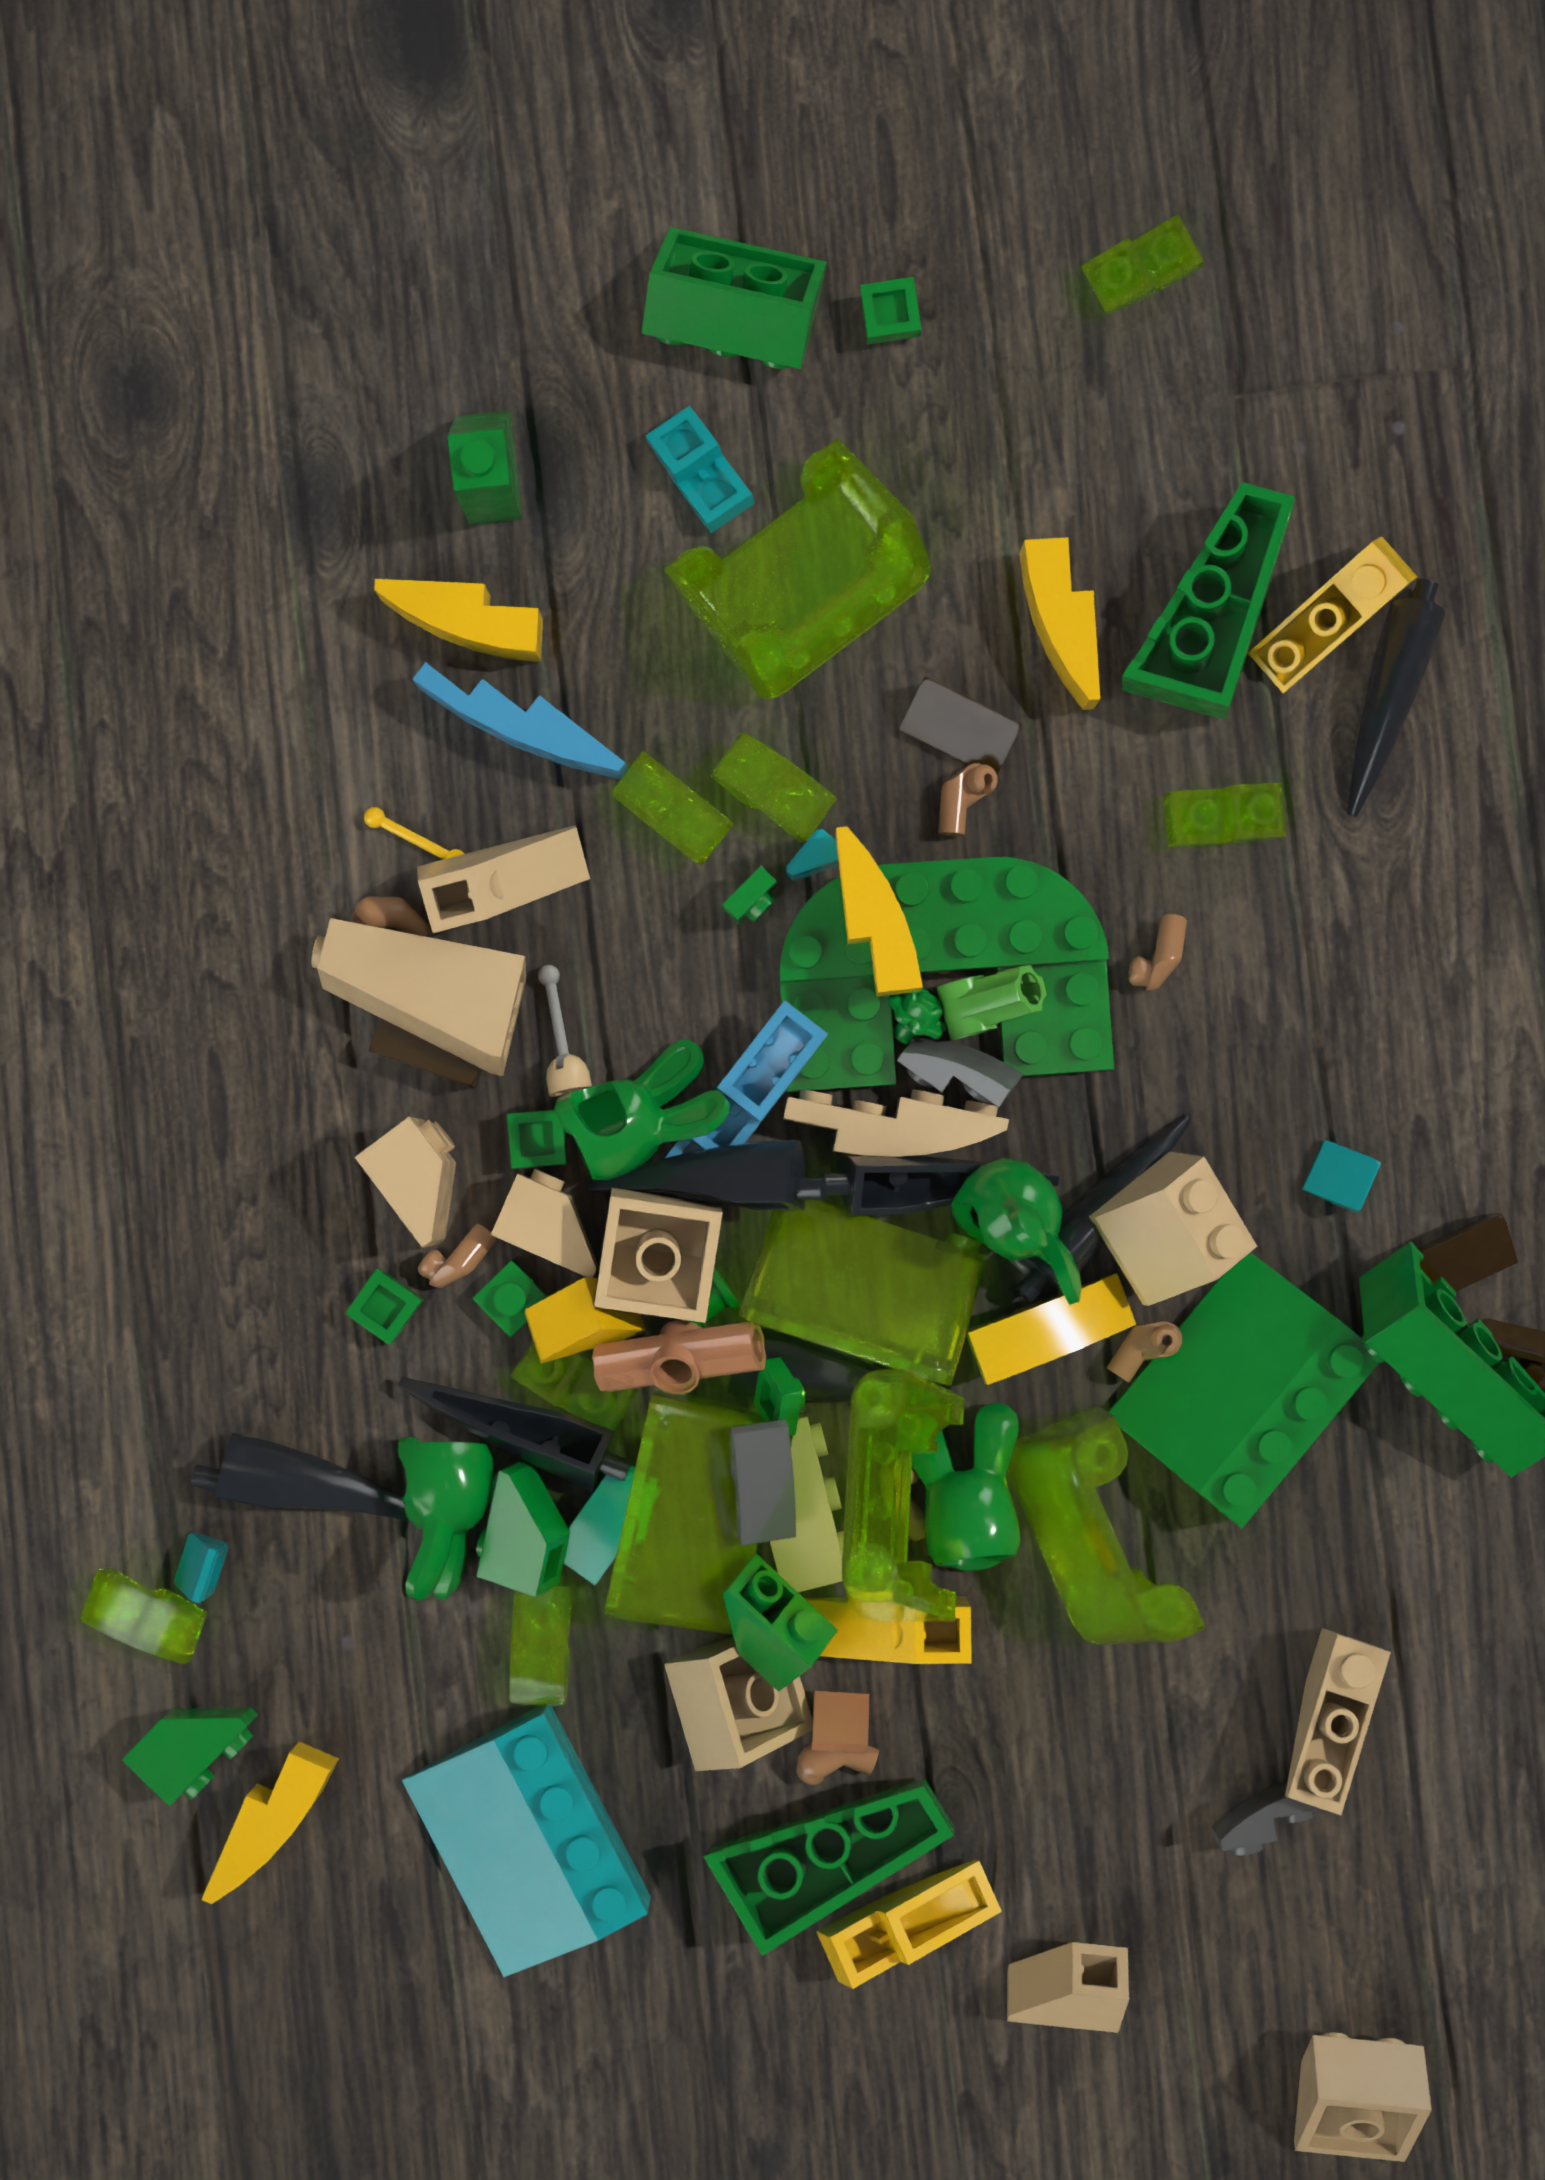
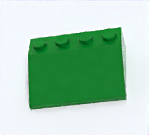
M1251 1252L1215 1281L1178 1326L1182 1334L1180 1349L1169 1357L1151 1359L1105 1414L1107 1418L1241 1529L1379 1364L1369 1354L1360 1336Z

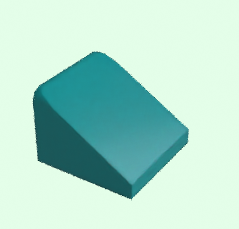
M822 828L820 830L817 829L786 866V877L790 881L795 882L839 866L836 840Z
M1323 1140L1302 1190L1351 1212H1359L1380 1168L1381 1161L1333 1142Z
M196 1532L188 1535L174 1583L191 1601L201 1603L214 1594L229 1546H227L228 1542Z

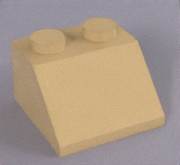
M407 1117L359 1153L355 1159L421 1247L437 1246L446 1237L456 1162L449 1152L455 1148V1145L436 1121L432 1123L429 1119L425 1121L419 1118Z
M1168 1152L1089 1216L1138 1298L1146 1306L1218 1280L1257 1247L1204 1156Z
M611 1188L594 1307L706 1323L723 1213L721 1203Z
M734 1637L704 1645L664 1664L695 1771L741 1768L812 1731L813 1720L800 1676L778 1692L738 1654Z
M1335 2032L1326 2033L1321 2036L1313 2035L1301 2061L1294 2136L1295 2151L1405 2162L1431 2112L1424 2046L1408 2045L1394 2038H1383L1377 2041L1350 2039L1345 2034Z

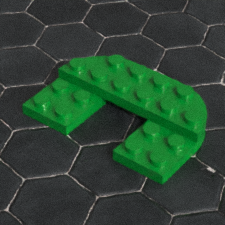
M984 857L878 865L889 882L905 916L916 950L920 973L996 968L997 973L1018 966L1031 965L1034 972L1043 978L1047 996L1043 1000L1042 1011L1000 1023L1002 1062L1016 1069L1023 1076L1114 1070L1106 962L1109 959L1107 942L1093 908L1069 881L1047 867L1031 861L1010 857ZM839 876L818 890L805 903L788 931L782 950L780 963L781 1004L785 1000L828 1033V1036L787 1088V1092H800L801 1089L815 1091L896 1085L891 1006L887 1002L890 995L876 997L870 942L848 944Z

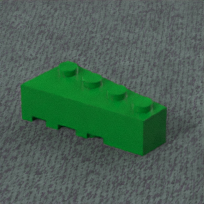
M1244 482L1240 484L1205 541L1201 552L1191 568L1183 576L1167 607L1156 620L1141 649L1122 675V691L1222 720L1227 719L1291 518L1295 496Z
M1410 1241L1359 1277L1364 1326L1362 1340L1364 1346L1379 1363L1386 1361L1396 1370L1405 1387L1414 1396L1420 1397L1423 1395L1436 1408L1439 1417L1447 1427L1454 1431L1459 1429L1472 1441L1475 1450L1485 1462L1489 1464L1495 1462L1512 1478L1545 1457V1393L1513 1356L1504 1362L1502 1361V1353L1497 1342L1493 1338L1491 1331L1479 1318L1469 1324L1461 1308L1454 1300L1456 1292L1442 1276L1434 1282L1431 1281L1420 1267V1262L1424 1258L1423 1254Z
M924 1778L712 1846L703 1857L760 1954L763 1956L954 1836V1825Z

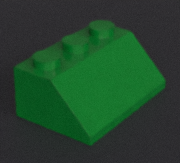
M670 227L649 274L642 334L654 336L659 341L669 345H682L686 343L708 348L712 353L722 357L739 355L761 360L765 365L776 369L789 367L801 369L809 345L827 262Z

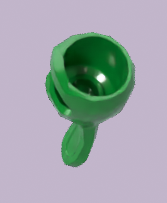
M689 1039L678 1040L670 1045L635 1081L624 1079L604 1082L570 1092L557 1099L555 1105L557 1116L565 1132L573 1136L579 1153L593 1180L606 1181L622 1176L647 1162L658 1150L661 1143L688 1140L707 1135L724 1122L729 1114L730 1103L718 1090L705 1092L674 1107L664 1110L660 1109L661 1106L676 1097L700 1074L704 1059L703 1053L697 1044Z
M1001 1158L981 1165L966 1178L951 1203L952 1215L956 1223L972 1238L985 1244L988 1248L1006 1259L1012 1261L1033 1257L1044 1259L1053 1268L1058 1284L1069 1305L1080 1302V1273L1070 1251L1058 1238L1061 1227L1062 1206L1051 1182L1023 1160ZM972 1207L978 1215L979 1226L973 1223L970 1214Z
M1001 1403L988 1404L977 1413L974 1425V1467L967 1471H954L942 1429L937 1420L930 1414H912L905 1418L898 1428L900 1446L925 1485V1535L928 1553L936 1566L949 1567L966 1572L990 1569L1002 1561L1017 1555L1021 1542L1016 1509L1007 1485L1006 1472L1013 1455L1019 1425L1017 1414L1007 1405Z
M399 1437L398 1456L405 1468L407 1479L406 1493L402 1499L406 1516L417 1528L423 1530L422 1543L405 1584L406 1594L409 1598L419 1601L428 1598L434 1592V1598L446 1601L457 1590L463 1580L468 1556V1531L485 1516L490 1505V1494L494 1479L493 1457L486 1444L419 1442L418 1438Z

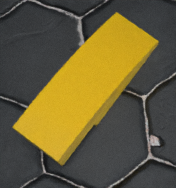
M1068 537L1024 540L1019 555L1024 591L1033 624L1045 653L1064 686L1083 710H1093L1100 701L1094 590L1072 592Z
M375 579L374 590L384 604L431 634L472 651L505 659L541 663L543 619L539 608L490 606V594L485 584Z
M847 826L837 827L835 837L848 944L870 942L876 997L920 992L923 986L916 950L905 916L889 882L868 850Z
M1117 1273L1082 1285L1080 1302L1069 1305L1064 1294L1060 1293L1014 1310L1013 1313L967 1329L965 1333L985 1384L989 1385L1084 1348L1136 1325L1119 1276Z
M299 1741L289 1752L274 1789L271 1790L260 1784L254 1786L242 1804L201 1900L213 1904L240 1886L271 1859L294 1833L318 1799L339 1758Z
M975 1859L884 1896L816 1932L838 1982L854 1989L900 1962L906 1965L915 1962L1002 1911L980 1861Z

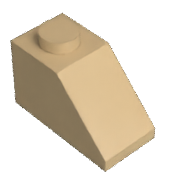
M535 1168L531 1177L517 1174L491 1235L587 1278H596L600 1267L573 1197L561 1191L565 1181Z

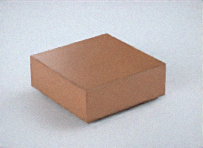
M814 1691L811 1750L867 1754L869 1694Z

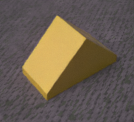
M586 1277L525 1309L524 1312L541 1363L594 1349L596 1344L622 1341L646 1333V1328L641 1313L594 1307L598 1278Z

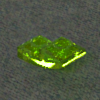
M1179 214L1132 242L1128 237L1083 264L1081 268L1106 315H1109L1165 289L1204 267L1205 264Z
M745 732L738 735L710 775L750 810L760 809L798 842L808 841L837 799L836 796L803 770Z
M642 751L610 793L643 822L700 866L704 864L735 824L698 792L688 787L645 751Z
M1282 783L1230 785L1223 789L1171 791L1164 794L1168 848L1244 843L1286 837Z
M534 1341L531 1342L510 1376L552 1405L563 1408L573 1416L615 1431L639 1392L636 1388L612 1392L600 1391L594 1378V1363L581 1353L541 1363Z
M110 1567L97 1570L80 1621L132 1647L164 1659L186 1664L191 1661L208 1612L166 1588L151 1591Z
M555 1586L537 1597L514 1591L509 1684L511 1704L566 1707L571 1651L568 1648L573 1592L570 1587Z

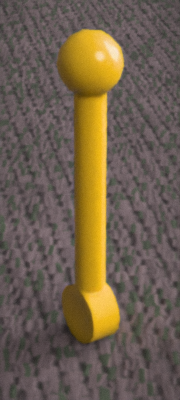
M371 807L364 814V821L367 826L371 828L382 827L443 860L464 854L458 849L449 851L386 818L383 810L378 807Z

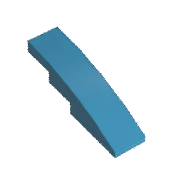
M426 662L412 679L420 691L467 723L518 749L566 767L622 780L629 772L626 762L540 695L525 712L484 679L479 682L470 695H467Z
M784 1000L717 1087V1090L730 1103L729 1114L724 1122L710 1134L677 1141L665 1158L713 1147L745 1144L828 1036V1033ZM674 1195V1196L680 1197V1198L700 1200V1199H694V1198H689V1197Z

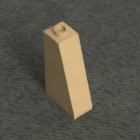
M330 918L326 936L318 935L315 940L311 959L312 968H317L324 990L493 1075H504L527 977L525 956Z

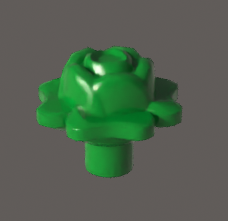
M922 988L920 992L891 995L887 1000L895 1012V1019L898 1021L893 1029V1035L902 1043H910L915 1035H927L931 1038L939 1039L941 1034L947 1029L946 1023L941 1017L943 1013L942 1003L938 997L930 994L927 989Z

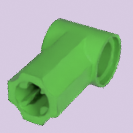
M1031 965L1014 967L987 977L979 975L936 987L942 1003V1011L950 1040L997 1029L996 1024L1042 1011V1003L1047 996L1043 978L1034 972Z

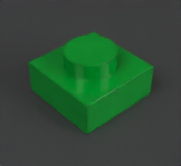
M914 277L860 285L859 294L867 345L921 336L922 329Z
M760 866L722 904L723 911L738 926L747 917L755 923L776 902L771 893L776 889L777 881Z
M556 1110L507 1114L511 1169L568 1164L565 1130L557 1116Z
M511 1260L472 1299L511 1338L527 1323L524 1313L525 1309L544 1300L549 1295L515 1260Z
M377 1268L345 1314L388 1345H392L424 1299L381 1268Z
M781 1357L766 1359L764 1370H759L754 1405L765 1422L785 1420L788 1425L789 1436L796 1435L799 1411L803 1410L805 1406V1393L802 1383L798 1378L792 1376Z

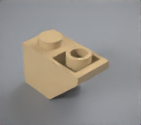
M1071 1942L1009 1964L1007 1976V2021L1119 2032L1129 2002L1128 1948Z

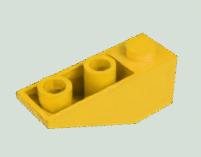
M1381 536L1364 548L1249 651L1248 654L1280 691L1285 693L1414 581L1417 575Z
M966 1596L804 1598L838 1630L820 1656L909 1664L971 1663V1606Z

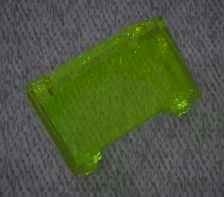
M838 438L821 451L811 455L806 461L800 478L805 497L721 560L711 547L700 546L686 550L677 560L664 569L673 587L740 674L761 698L772 699L787 692L916 594L924 586L931 572V562L912 514Z
M805 1200V1211L772 1210L738 1316L793 1336L951 1386L988 1256L978 1253L981 1242L949 1232L947 1241L944 1242L867 1216H851L846 1209L818 1200Z
M905 1369L877 1370L867 1373L858 1381L853 1390L850 1412L842 1555L843 1587L851 1610L863 1618L879 1622L955 1621L956 1592L942 1589L933 1583L930 1578L932 1575V1564L923 1561H907L912 1454L937 1453L938 1442L934 1440L939 1432L950 1424L963 1425L964 1397Z
M657 1388L654 1390L643 1430L604 1616L627 1621L733 1634L723 1593L749 1559L755 1555L757 1543L741 1546L736 1533V1486L731 1476L730 1428L765 1423L758 1410L685 1394H671Z
M1095 1406L1018 1440L1015 1443L1013 1455L1007 1469L1072 1623L1081 1637L1091 1644L1097 1645L1164 1643L1181 1640L1206 1629L1194 1600L1186 1590L1175 1582L1154 1584L1144 1576L1138 1567L1130 1569L1095 1487L1119 1476L1125 1468L1128 1458L1126 1442L1115 1417L1099 1406Z

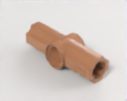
M674 1320L664 1325L660 1334L656 1336L596 1344L592 1359L594 1363V1378L600 1391L612 1392L655 1385L664 1392L685 1394L696 1388L699 1379L764 1370L766 1353L764 1335L759 1323L750 1321L702 1329L697 1324L687 1320Z

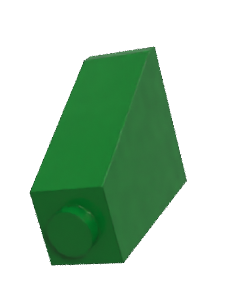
M510 411L456 416L447 437L453 490L468 524L475 525L523 519Z

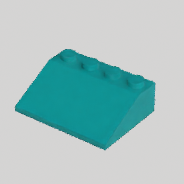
M549 1701L402 1779L503 1977L594 1943L648 1914L651 1896Z

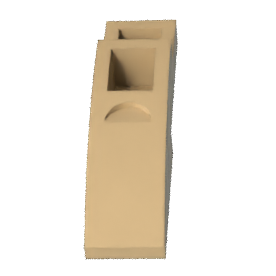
M801 1089L799 1099L787 1098L783 1118L786 1121L836 1130L832 1152L885 1157L922 1156L954 1150L981 1142L1007 1130L1009 1119L996 1117L997 1106L966 1100L964 1110L943 1106V1095L912 1089L910 1099L903 1097L898 1099L894 1118L885 1116L886 1106L854 1100L853 1109L851 1110L831 1106L833 1095Z

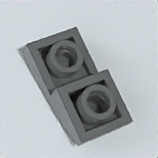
M917 1037L897 1060L907 1068L908 1074L916 1082L925 1087H935L943 1092L955 1078H958L963 1082L965 1090L974 1098L982 1102H992L998 1107L1010 1095L1023 1076L1022 1073L1008 1064L984 1052L958 1043L933 1038Z
M778 1420L731 1427V1476L736 1486V1533L741 1546L796 1537L793 1464L786 1421Z
M1287 1780L1264 1789L1236 1805L1211 1827L1212 1834L1222 1851L1230 1850L1232 1855L1238 1856L1255 1854L1264 1849V1843L1277 1841L1273 1819L1280 1818L1281 1822L1284 1823L1303 1822L1314 1817L1313 1811L1322 1809L1286 1797Z

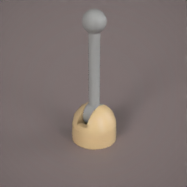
M545 965L539 970L538 979L546 987L558 1051L557 1058L552 1060L547 1069L546 1081L549 1096L560 1097L573 1091L592 1087V1083L585 1062L579 1057L569 1054L556 987L560 973L555 966Z

